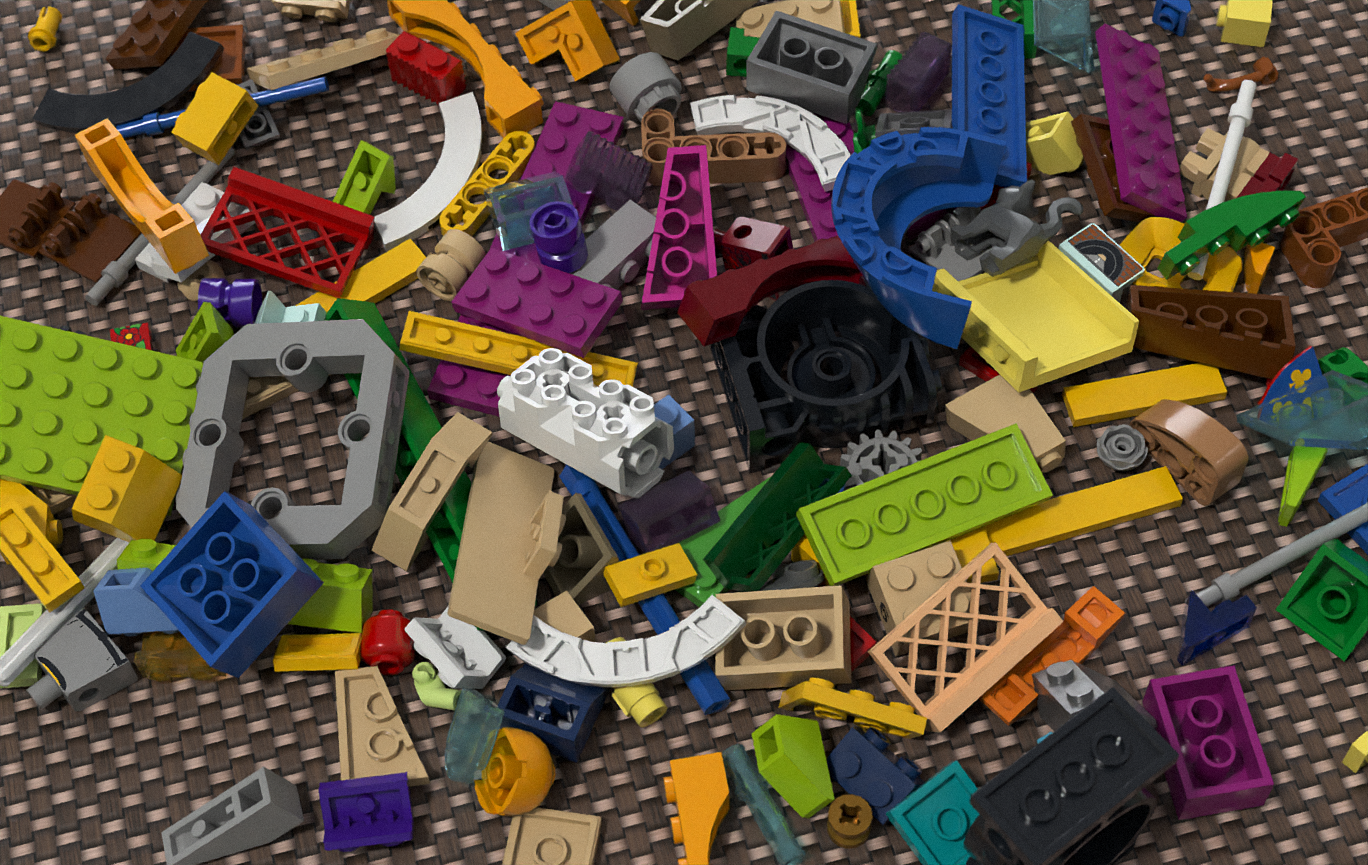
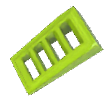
M1301 437L1295 440L1287 461L1278 516L1280 526L1287 527L1289 522L1293 520L1328 452V444Z

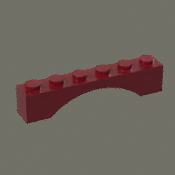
M837 235L828 239H819L813 244L799 249H789L781 255L766 260L759 259L751 265L736 270L729 269L721 275L706 280H696L685 289L677 313L705 347L735 336L741 321L750 309L775 293L821 280H842L859 284V278L863 275Z

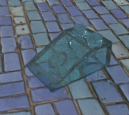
M1331 370L1236 415L1237 422L1289 446L1353 450L1368 449V384Z

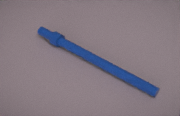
M321 77L250 95L258 107L329 91V84L326 77ZM186 109L160 115L159 112L147 114L141 120L118 125L116 129L123 138L146 133L148 136L162 134L165 129L175 127L178 116L186 111Z

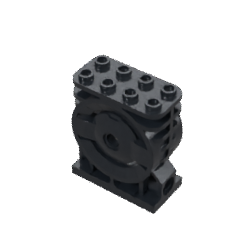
M860 276L859 284L842 280L810 282L786 292L769 309L755 305L741 321L735 336L709 345L749 474L765 470L766 459L791 454L800 442L809 443L811 446L819 448H845L849 442L858 445L860 435L863 433L869 439L874 438L876 430H880L882 434L888 433V427L894 421H896L899 429L903 431L910 429L912 417L919 416L921 423L928 425L933 424L934 415L939 414L937 394L942 392V384L938 371L936 369L931 370L928 363L930 353L926 339L924 337L919 338L916 332L896 319L880 303L863 276ZM834 331L838 332L840 337H836ZM797 338L800 347L794 352L792 341ZM791 356L787 367L786 383L780 375L785 362ZM872 359L876 363L881 375V384L875 388V366Z
M1111 687L971 795L969 803L979 815L971 825L964 840V849L970 854L966 865L1118 864L1134 849L1139 833L1148 823L1156 809L1157 799L1145 787L1177 762L1179 754L1114 687Z

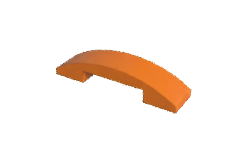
M1093 586L1065 612L1063 623L978 699L1008 726L1013 724L1038 705L1039 695L1035 692L1032 674L1047 669L1053 663L1065 662L1070 659L1082 665L1124 618L1125 612Z

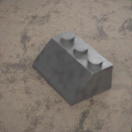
M775 11L747 59L746 90L795 104L807 111L847 124L862 97L876 53L877 43Z

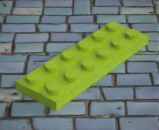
M1017 423L799 508L796 515L829 585L838 586L870 573L873 566L942 544L1048 501L1053 494Z

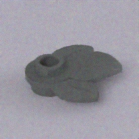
M814 560L780 564L773 572L772 579L766 581L759 591L818 587V584L825 579L824 572L818 569V564Z

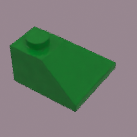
M1338 539L1323 543L1275 610L1340 659L1346 661L1368 632V561Z

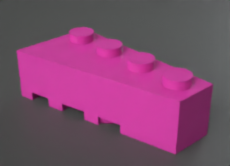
M706 145L670 147L667 150L641 310L680 307L687 286L696 280H706L717 276Z

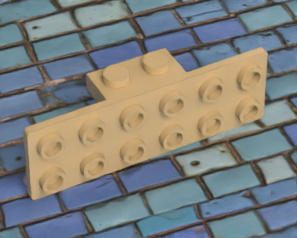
M488 441L474 466L447 611L448 616L523 645L528 642L531 635L538 580L547 566L553 567L559 559L562 544L558 542V537L566 521V515L562 514L564 496L551 491L554 477V469Z

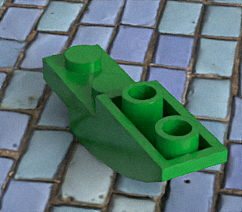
M1302 191L1261 192L1241 196L1204 210L1185 222L1178 235L1181 243L1164 254L1157 269L1168 280L1178 272L1181 276L1188 274L1200 263L1199 258L1207 253L1214 256L1229 244L1236 252L1248 244L1251 248H1254L1270 235L1269 230L1277 225L1284 228L1297 219L1300 215L1298 209L1306 196Z

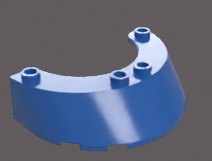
M920 127L919 133L900 135L898 131L879 136L871 140L869 147L858 154L854 152L845 161L833 187L831 198L832 217L837 234L880 303L896 319L914 332L930 339L934 343L958 349L972 301L932 291L937 268L919 262L901 251V241L910 226L927 214L947 208H977L986 205L992 195L1007 141L952 128Z

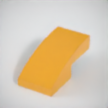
M1263 242L1254 248H1251L1249 244L1246 246L1243 265L1247 293H1258L1268 271L1275 250L1274 246Z

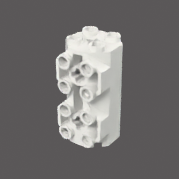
M544 349L540 352L539 356H532L527 362L512 372L511 376L504 377L497 388V395L500 397L498 409L502 429L621 495H629L637 499L644 495L660 481L664 470L658 467L663 457L670 460L674 452L673 426L655 417L653 397L630 385H623L618 380H606L599 387L593 384L592 365L569 353H562L559 349Z

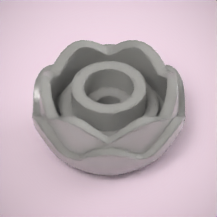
M1126 424L1107 428L1103 435L1097 439V453L1100 460L1108 468L1115 471L1124 472L1137 468L1144 461L1148 453L1144 436L1137 429H1133Z

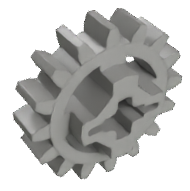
M880 430L875 431L873 439H869L864 433L861 434L859 445L849 442L847 454L841 455L840 466L846 467L852 475L845 483L844 491L881 477L884 473L886 475L921 461L922 449L914 448L911 450V438L907 437L900 442L897 440L896 431H892L888 438H884Z

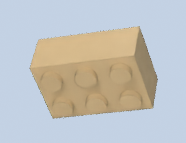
M842 586L715 594L718 600L746 622V625L740 632L715 653V676L725 690L793 687L804 681H809L811 677L825 679L834 684L851 683L850 602Z

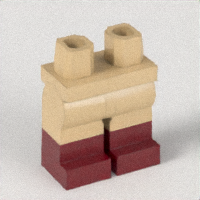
M1207 128L1199 139L1196 150L1209 157L1205 159L1189 151L1181 163L1179 173L1194 182L1191 193L1200 198L1204 196L1209 200L1227 133L1224 136ZM1242 137L1224 202L1261 192L1284 191L1291 181L1299 159L1288 153H1285L1280 158L1260 148L1254 140Z

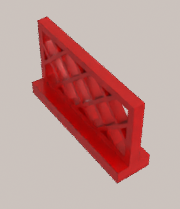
M233 167L228 176V186L204 227L201 238L207 251L340 298L364 249L368 250L373 240L375 216ZM232 201L248 207L250 212L231 217L227 208ZM274 216L283 219L285 224L267 230L261 218ZM255 221L260 232L241 238L236 226ZM229 228L235 239L226 243H220L211 240V237L215 232ZM308 228L318 232L320 237L302 242L297 231ZM290 233L295 245L277 250L272 238ZM342 240L355 245L352 251L337 255L332 243ZM265 241L270 253L256 256L250 254L246 246ZM325 246L330 258L313 263L307 251ZM300 254L306 264L305 266L293 269L285 266L282 259ZM336 266L340 274L335 284L321 279L318 271Z

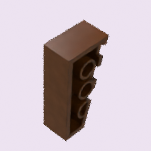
M1130 285L1126 309L1139 320L1133 348L1273 379L1280 369L1293 359L1296 345L1289 296Z

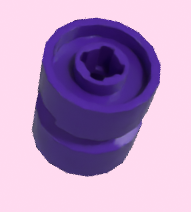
M560 201L546 203L538 207L532 214L529 222L540 264L566 273H572L581 268L587 260L588 249L576 208L567 202Z
M203 278L198 291V310L203 302H210L227 323L232 322L235 328H242L246 324H254L263 303L259 279H235L232 284H229L227 279Z

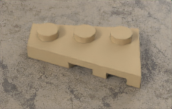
M784 0L749 8L736 17L737 28H745L744 36L761 37L775 11L845 33L841 0Z
M378 666L335 671L341 780L407 772L409 787L430 784L429 777L418 757L408 731H406Z

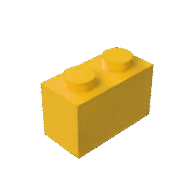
M211 72L207 80L197 88L195 97L186 111L178 116L175 127L171 132L185 148L219 166L258 108V105L247 90Z

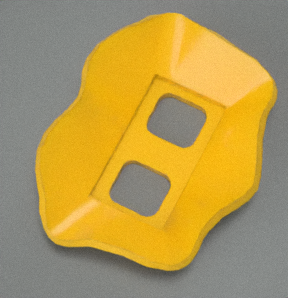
M1149 217L1141 221L1119 244L1145 268L1143 276L1134 281L1133 284L1139 286L1182 288L1180 284L1186 275L1181 276L1178 272L1166 280L1147 272L1146 268L1152 259L1162 260L1167 251L1181 243L1178 235L1184 223L1165 217ZM1227 246L1214 256L1209 254L1203 275V280L1207 284L1203 290L1233 292L1242 270V259L1231 247Z

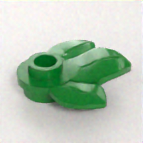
M861 109L855 111L858 132H854L853 146L854 152L857 154L869 147L871 140L876 138L875 125L866 126Z

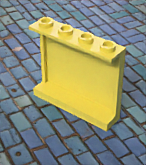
M1049 240L1034 257L1026 259L994 277L985 272L958 282L944 268L937 270L932 289L934 292L972 301L961 337L1019 393L1132 352L1139 325V320Z

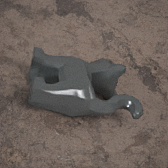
M1031 179L1021 187L1012 185L1007 188H1000L997 192L995 204L981 210L976 218L967 226L954 225L950 228L955 253L968 261L977 257L989 245L993 246L989 253L983 254L979 260L982 270L994 277L1013 268L1020 262L1034 257L1042 246L1062 228L1061 214L1072 213L1081 215L1084 208L1075 198H1059L1052 202L1045 214L1047 223L1039 224L1031 219L1039 214L1038 209L1033 207L1032 200L1035 181Z

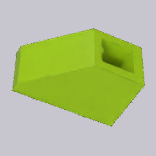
M776 714L751 733L759 773L802 818H810L835 800L818 721Z

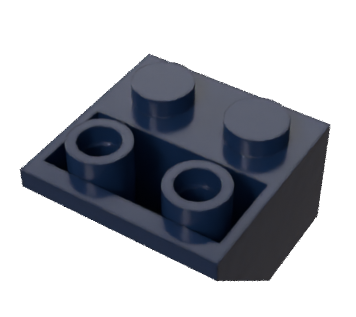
M526 663L510 677L494 711L496 726L498 729L511 727L534 733L545 743L551 754L577 763L610 691V687L587 686L565 681L548 675Z

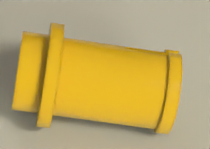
M50 6L47 9L43 7L40 10L35 27H32L28 33L30 45L34 49L45 52L55 46L57 41L55 34L63 18L59 10Z

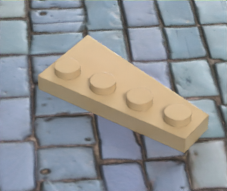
M386 28L375 29L367 32L365 38L357 40L353 38L343 39L334 42L333 46L327 48L307 50L300 53V55L246 68L249 80L253 79L254 84L274 90L385 55L386 49L399 34L387 32Z

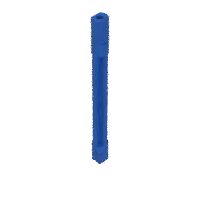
M566 464L559 477L571 496L575 493H580L617 554L619 562L639 556V553L603 497L595 480ZM664 594L638 602L657 635L668 631L670 627L681 622ZM706 660L680 673L705 715L721 712L729 705V696Z

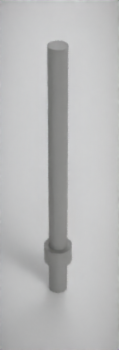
M233 148L229 149L219 166L208 160L171 203H180L182 205L201 182L208 184L235 154ZM143 234L134 241L116 262L111 261L101 272L102 278L85 295L89 303L97 306L113 287H120L129 277L128 271L136 263V257L149 244V241Z
M1368 502L1232 575L1225 573L1211 581L1212 585L1185 599L1187 608L1192 614H1195L1219 600L1226 602L1239 595V590L1319 548L1323 543L1334 540L1368 521Z

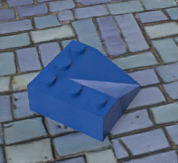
M224 491L140 586L210 667L239 678L324 582L251 504Z

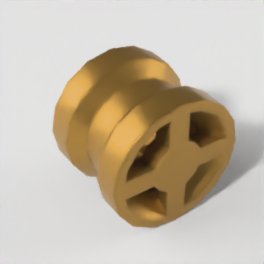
M853 794L842 795L832 802L828 811L827 830L829 837L836 845L846 849L857 848L863 845L869 838L872 810L868 802L862 797ZM844 814H846V815H852V816L856 815V817H855V818H846V817L844 816Z

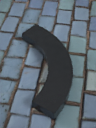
M189 32L178 50L164 65L146 78L128 87L112 92L91 95L70 94L48 88L32 120L36 124L51 129L79 133L107 118L116 128L118 125L141 120L147 114L155 112L161 114L180 101L178 98L185 94L194 84L198 85L216 64L224 47L221 43Z

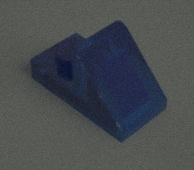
M1191 590L1183 612L1177 655L1178 662L1183 666L1248 628L1257 609L1255 604L1245 595L1235 602L1226 600L1210 612L1196 593Z

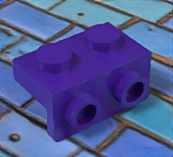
M407 772L319 783L318 792L325 829L323 840L325 850L337 849L341 852H350L361 846L376 844L396 846L404 841L413 839L414 815Z

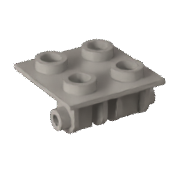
M958 207L953 211V214H945L943 220H937L931 228L919 233L915 245L909 248V252L929 266L936 267L937 270L944 268L959 282L983 272L979 258L983 254L989 253L993 246L989 245L977 257L968 261L955 253L950 228L954 225L967 226L981 211L980 207Z

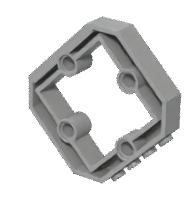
M363 319L246 324L203 362L201 377L198 378L196 383L198 394L195 409L189 421L191 431L188 446L182 458L184 468L181 483L175 495L176 509L192 528L224 491L229 493L234 463L241 457L244 449V442L239 432L249 377L284 376L296 389L309 393L321 388L329 374L362 373L356 411L346 415L338 428V437L341 443L349 450L341 505L298 506L282 490L273 487L259 492L251 503L301 559H344L382 525L390 506L410 371Z

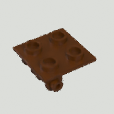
M13 179L0 195V245L35 258L38 255V250L45 242L44 237L46 234H51L59 225V220L66 218V213L72 210L76 203L61 197L62 188L54 182L43 185L39 189Z
M90 193L88 196L83 195L80 198V202L74 208L75 211L69 210L66 213L67 219L61 218L59 220V225L51 234H46L44 237L45 242L38 250V253L97 283L102 278L101 272L111 261L116 262L142 232L132 223L100 208L102 200L96 194Z

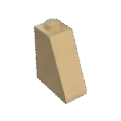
M1000 374L945 404L946 422L948 425L970 440H975L1017 423L1043 473L1056 468L1065 457L1066 440L1031 390L1028 389L1019 393Z

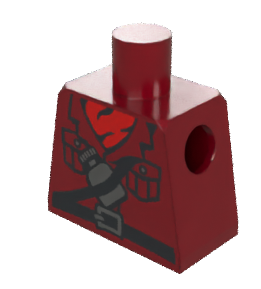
M741 216L736 218L727 232L719 229L713 230L715 252L722 255L725 271L729 269L736 270L751 265L759 259L766 260L781 255L789 249H793L790 228L783 225ZM788 290L775 293L769 296V298L776 301Z

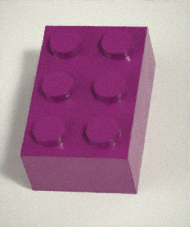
M1235 666L1150 679L1142 701L1144 709L1156 719L1157 727L1154 729L1179 754L1177 762L1164 772L1178 819L1183 820L1263 806L1274 786V782Z

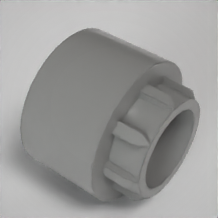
M649 52L632 58L615 73L610 82V92L633 122H641L643 115L652 109H664L674 115L680 107L681 83L658 53Z

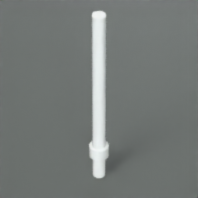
M1242 81L1237 101L1231 105L1227 119L1230 126L1206 210L1225 200L1244 129L1250 125L1253 115L1251 104L1257 86L1254 81ZM1210 253L1199 258L1200 263L1188 273V277L1194 280L1203 279Z

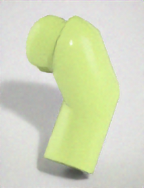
M421 662L417 664L412 671V676L421 701L429 707L460 711L465 705L464 692L462 690L446 688L444 682L438 676L439 671L431 663Z

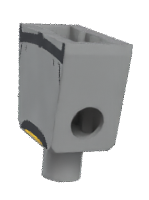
M83 608L36 652L35 659L46 676L34 683L26 691L41 710L62 695L75 711H82L133 684L138 680V677L130 661L88 611Z

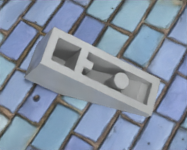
M266 767L257 770L161 832L167 865H196L264 845L277 839L304 821L297 786Z

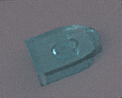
M462 687L448 732L445 747V770L450 780L470 784L475 781L473 776L475 771L484 770L488 764L504 710L477 690Z

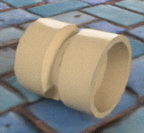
M457 229L448 230L436 245V254L430 252L417 268V277L432 294L443 300L452 301L485 257L486 252L477 240L469 234Z

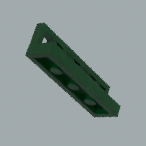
M800 442L704 557V562L724 588L741 592L759 591L805 534L797 516L795 517L798 509L837 494L852 476L851 473L844 466L824 464L811 444ZM825 478L830 479L825 485L819 487ZM782 538L777 544L771 546L774 541ZM756 569L749 579L745 578L751 570Z

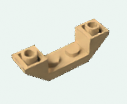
M457 412L431 439L392 501L372 551L408 572L429 538L426 534L429 525L465 467H473L493 433Z

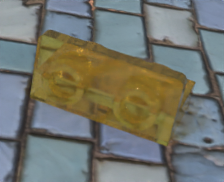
M162 631L144 632L142 651L135 652L134 662L142 678H148L152 681H167L171 677H189L194 680L205 681L212 677L226 676V673L210 667L181 632L166 634Z

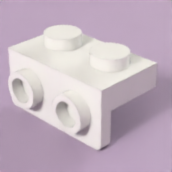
M448 607L438 619L414 617L404 630L414 641L413 646L415 650L434 664L439 670V678L451 688L483 689L506 660L503 652L484 631H477L475 626L448 616Z

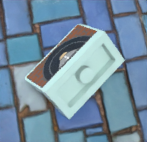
M1090 223L1059 244L1058 249L1119 303L1123 289L1144 274L1145 268L1095 223Z

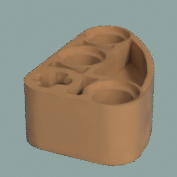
M1163 399L1130 422V426L1133 429H1137L1144 436L1148 453L1162 467L1167 466L1171 476L1199 504L1208 506L1239 484L1248 463L1247 450L1234 434L1203 411L1179 401Z

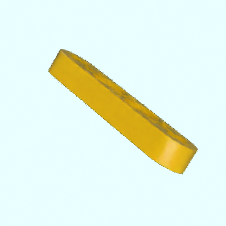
M514 131L502 139L441 213L439 222L443 236L451 229L461 230L470 236L475 234L523 175L535 148L534 139L529 133ZM496 169H503L508 172L501 179H494L489 176ZM475 194H483L488 197L481 204H472L468 201Z

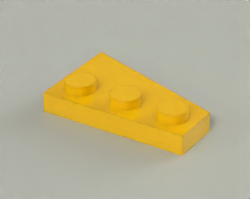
M814 677L809 678V681H804L783 691L778 707L788 711H793L797 705L812 707L816 717L827 720H846L847 716L855 717L853 724L860 728L869 729L873 727L881 733L907 739L924 735L927 722L926 717L914 714L915 708L910 705L898 702H890L889 706L874 702L875 696L870 693L850 690L849 694L834 690V683Z

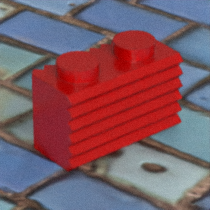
M403 31L386 49L392 82L397 81V84H403V88L408 87L409 90H414V94L419 93L420 96H425V99H431V103L436 102L439 105L441 102L458 97L465 90L466 80L464 79V70H462L463 61L407 31Z

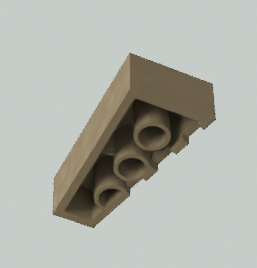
M658 0L640 21L650 51L679 60L759 0Z

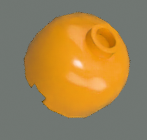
M511 727L490 730L482 740L476 755L475 765H482V780L474 779L475 791L479 804L489 814L515 816L535 809L545 799L555 780V766L547 746L538 736L528 731Z

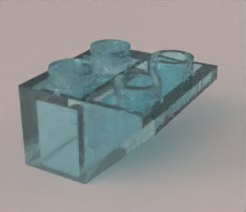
M556 171L483 189L503 251L534 243L529 221L538 207L555 201L567 202L573 205L563 175Z

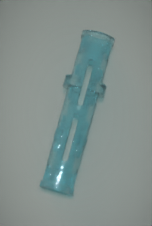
M735 744L722 752L723 763L737 787L735 794L739 801L746 803L780 865H797L802 862L807 854L800 846L784 815L767 788L769 785L768 781L758 773L744 745Z

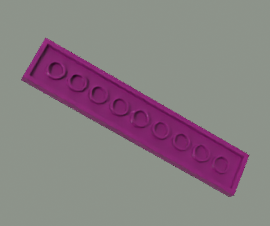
M555 101L491 247L540 263L529 221L538 207L550 202L560 201L573 205L578 211L580 222L583 226L624 128V117ZM462 314L458 319V322L518 335ZM440 360L427 389L428 397L432 400L499 417L498 402L500 397L497 395V388L504 377L511 375Z

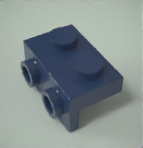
M852 727L826 759L829 775L849 794L860 796L867 801L872 810V815L882 825H889L891 821L885 813L925 783L919 777L922 770L909 758L903 755L898 758L887 747L891 744L890 741L877 729L870 727L867 730L866 728Z

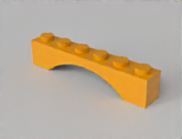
M387 0L389 15L403 31H407L418 38L441 44L458 53L471 64L485 87L484 103L487 122L502 138L514 131L528 132L543 123L541 107L544 103L540 93L534 87L529 88L523 81L517 68L513 65L509 66L502 59L497 47L493 44L489 45L482 38L477 26L474 23L469 24L463 18L460 9L454 2L449 3L447 0Z
M108 118L75 134L91 171L175 274L184 269L191 268L197 262L209 256L194 220L180 203H171L158 190L139 164L120 132Z
M722 752L670 760L671 776L663 777L667 804L675 802L678 817L670 818L674 844L683 843L685 858L677 859L678 865H709L711 849L717 831L729 811V788Z

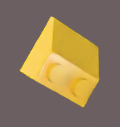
M105 435L73 504V520L127 542L139 539L155 541L180 486L182 475L147 451Z

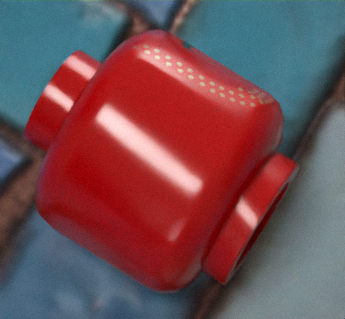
M392 609L382 610L378 615L367 619L362 627L361 659L370 667L378 666L382 675L401 673L415 659L414 641L404 630L411 620L404 617L401 612Z

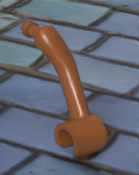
M1262 57L1254 63L1253 73L1233 79L1213 78L1211 74H1206L1204 81L1207 83L1206 87L1209 91L1225 92L1239 89L1244 80L1270 85L1278 79V71L1269 58Z

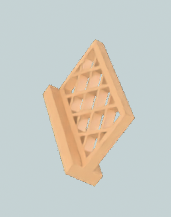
M995 542L990 543L872 647L868 653L910 706L915 708L917 715L927 718L925 731L942 732L1064 621L1054 608H1047ZM991 557L1001 568L1000 586L981 584L982 565ZM972 575V583L964 582ZM1009 580L1016 588L1009 587ZM957 587L971 588L969 613L950 611L951 593ZM980 589L999 591L998 616L978 614ZM1008 592L1021 594L1031 607L1020 618L1007 617ZM942 601L941 610H934V608ZM927 614L941 616L939 641L919 639L920 620ZM949 616L969 618L967 643L947 642ZM978 619L997 621L996 640L989 646L976 644ZM1006 622L1014 623L1006 630ZM911 629L910 638L902 637ZM895 642L910 643L908 668L894 667L885 656L884 652ZM918 644L938 646L936 671L916 669ZM947 647L967 649L966 665L959 673L945 672ZM976 650H983V651L975 658V651H976ZM900 673H907V682ZM916 674L936 676L935 694L925 703L915 693ZM945 677H951L952 679L944 685Z

